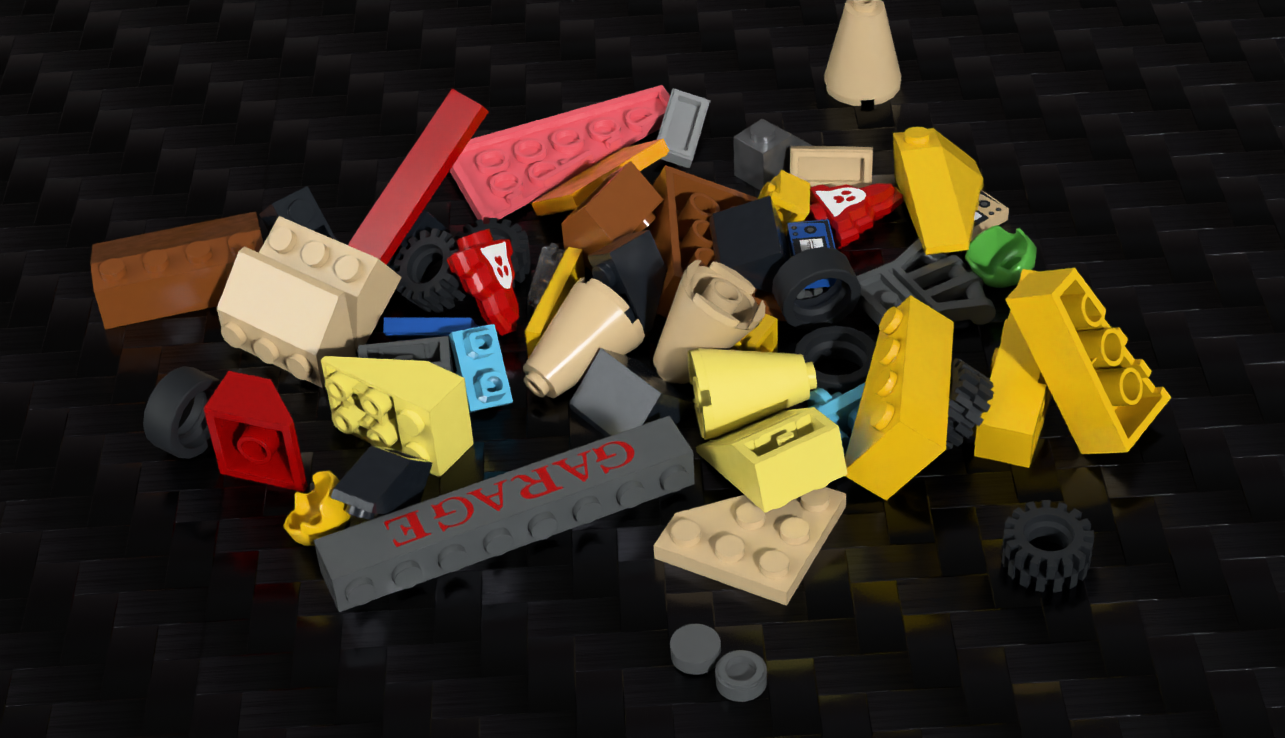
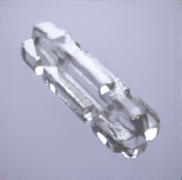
M551 243L550 247L544 246L541 249L527 297V303L534 306V311L565 252L559 249V244Z

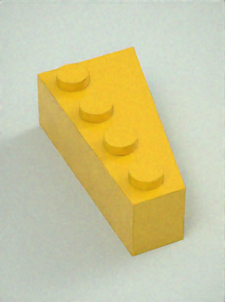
M1076 268L1029 273L1005 300L1081 454L1128 453L1171 399V396L1163 386H1154L1149 379L1152 372L1143 359H1134L1125 347L1128 338L1120 327L1111 328L1104 319L1105 307Z
M1022 269L1018 285L1029 273L1038 271ZM1010 310L1008 319H1005L1000 346L995 348L991 361V377L989 379L993 383L994 387L991 391L994 394L993 398L987 401L991 406L988 412L982 413L980 417L984 420L980 426L974 425L972 428L974 433L971 436L976 437L974 456L1029 468L1052 394Z
M912 295L907 297L897 308L891 307L888 309L880 321L878 339L845 456L847 475L845 477L884 500H888L946 450L954 322Z

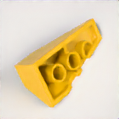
M911 127L905 130V132L893 133L894 177L900 192L903 194L904 202L925 254L931 255L969 250L974 228V216L979 206L980 190L983 189V177L975 160L934 128Z

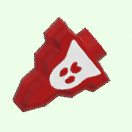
M876 183L862 188H856L847 184L830 188L823 184L810 187V212L804 221L829 219L835 247L840 249L859 239L860 234L873 227L874 221L882 219L903 203V194L897 187L887 183Z
M485 229L456 240L460 251L453 253L447 259L451 272L458 275L465 292L476 299L481 315L488 325L495 324L496 331L501 336L516 331V322L519 319V305L512 287L515 272L511 261L513 249L510 239L493 240L490 229Z

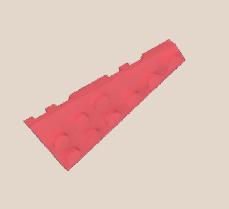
M660 85L470 139L450 169V173L477 220L482 219L484 224H489L490 218H497L498 221L562 185L616 151L629 147L659 130L670 95L664 86Z

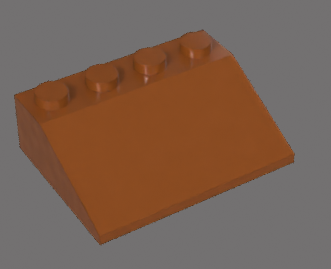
M665 165L653 184L654 189L664 200L652 211L656 218L645 228V231L650 230L667 267L657 314L667 318L682 275L688 265L695 260H701L699 266L709 267L713 261L715 262L709 223L712 214L758 200V198ZM756 289L752 296L758 305L763 300L766 306L765 314L778 318V321H786L774 295Z
M256 211L93 244L90 262L93 289L104 328L110 329L218 306L238 251L245 246L259 253L263 246Z

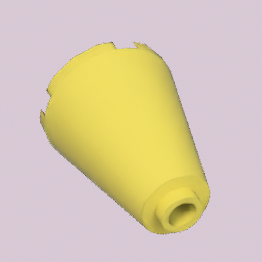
M704 348L688 351L690 384H693L695 399H693L695 403L694 409L699 430L704 440L718 438L810 399V390L817 389V378L813 362H805L802 354Z

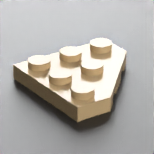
M824 487L808 492L789 501L785 506L772 509L766 513L745 495L677 512L653 545L654 559L787 606L846 508V493Z

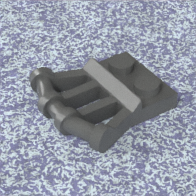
M920 239L916 240L895 261L857 276L861 285L860 299L857 305L878 326L888 309L891 307L897 308L910 295L953 322L971 320L975 324L983 325L992 321L996 315L993 302L986 298L983 291V280L975 272H968L966 264L957 255L948 256L944 253L926 255ZM923 264H927L924 267H921L917 270L910 272L916 265L922 266ZM941 280H946V282H943L927 290L922 289ZM961 296H963L965 299H967V300L952 301V300H954V299H956V298H959V297H961Z

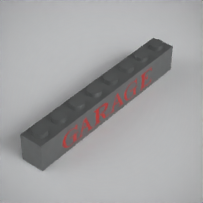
M667 416L315 539L314 544L320 571L339 612L364 605L380 597L402 589L411 588L416 584L458 571L463 567L502 555L513 549L538 540L547 539L560 532L591 523L596 519L695 484L693 450L671 417Z

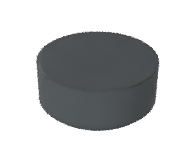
M689 624L679 628L674 632L670 640L672 663L677 669L687 674L698 675L711 671L716 667L717 662L721 658V640L718 633L711 627L703 624Z
M736 650L723 655L715 668L716 687L721 695L736 702H746L759 697L767 685V668L764 660L759 655L746 650Z

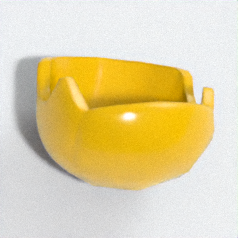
M330 470L316 472L313 475L312 479L315 488L311 492L295 493V509L287 516L283 525L287 533L297 543L304 546H315V539L344 530L350 519L351 514L345 512L348 504L331 498L334 487L340 481Z

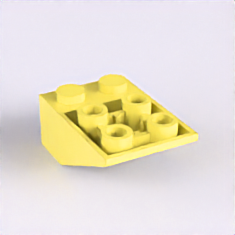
M325 356L321 359L334 426L341 432L352 434L372 444V446L393 448L432 462L430 473L439 478L474 444L465 378L429 361Z
M815 407L782 410L696 447L697 453L764 513L772 509L781 508L789 501L813 490L822 489L830 482L847 475L839 426Z

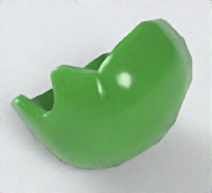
M996 225L981 232L972 240L969 250L966 251L965 259L971 270L983 280L985 285L993 288H1006L1018 284L1022 269L1032 270L1035 267L1037 248L1028 235H1025L1020 228H1017L1016 233L1013 234Z

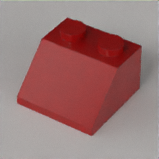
M228 371L203 408L220 474L304 492L308 485L294 421L271 379Z

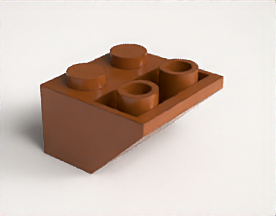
M632 161L628 162L609 175L561 223L564 250H567L568 247L583 249L584 269L587 267L592 272L593 268L587 256L627 233L644 230L655 220L656 216L652 211L664 199Z

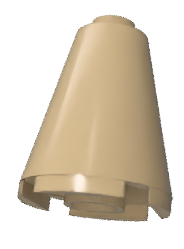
M847 0L824 74L828 94L839 102L852 106H861V100L874 99V105L894 98L900 90L901 72L885 5L882 0Z
M695 260L688 265L682 275L653 356V363L658 375L668 383L687 384L690 382L688 370L689 350L697 348L729 350L756 328L765 316L766 306L763 300L758 305L752 296L756 290L755 287L737 271L722 263L713 261L709 267L699 266L701 260Z
M580 278L570 290L524 364L525 384L539 397L546 395L556 398L583 380L601 348L622 355L637 348L645 337L642 324L639 319L633 324L625 314L630 308L629 305L610 287L593 278L585 283L584 278Z

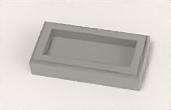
M674 88L672 89L657 140L663 138L669 149L668 154L661 158L662 160L690 168L710 100Z

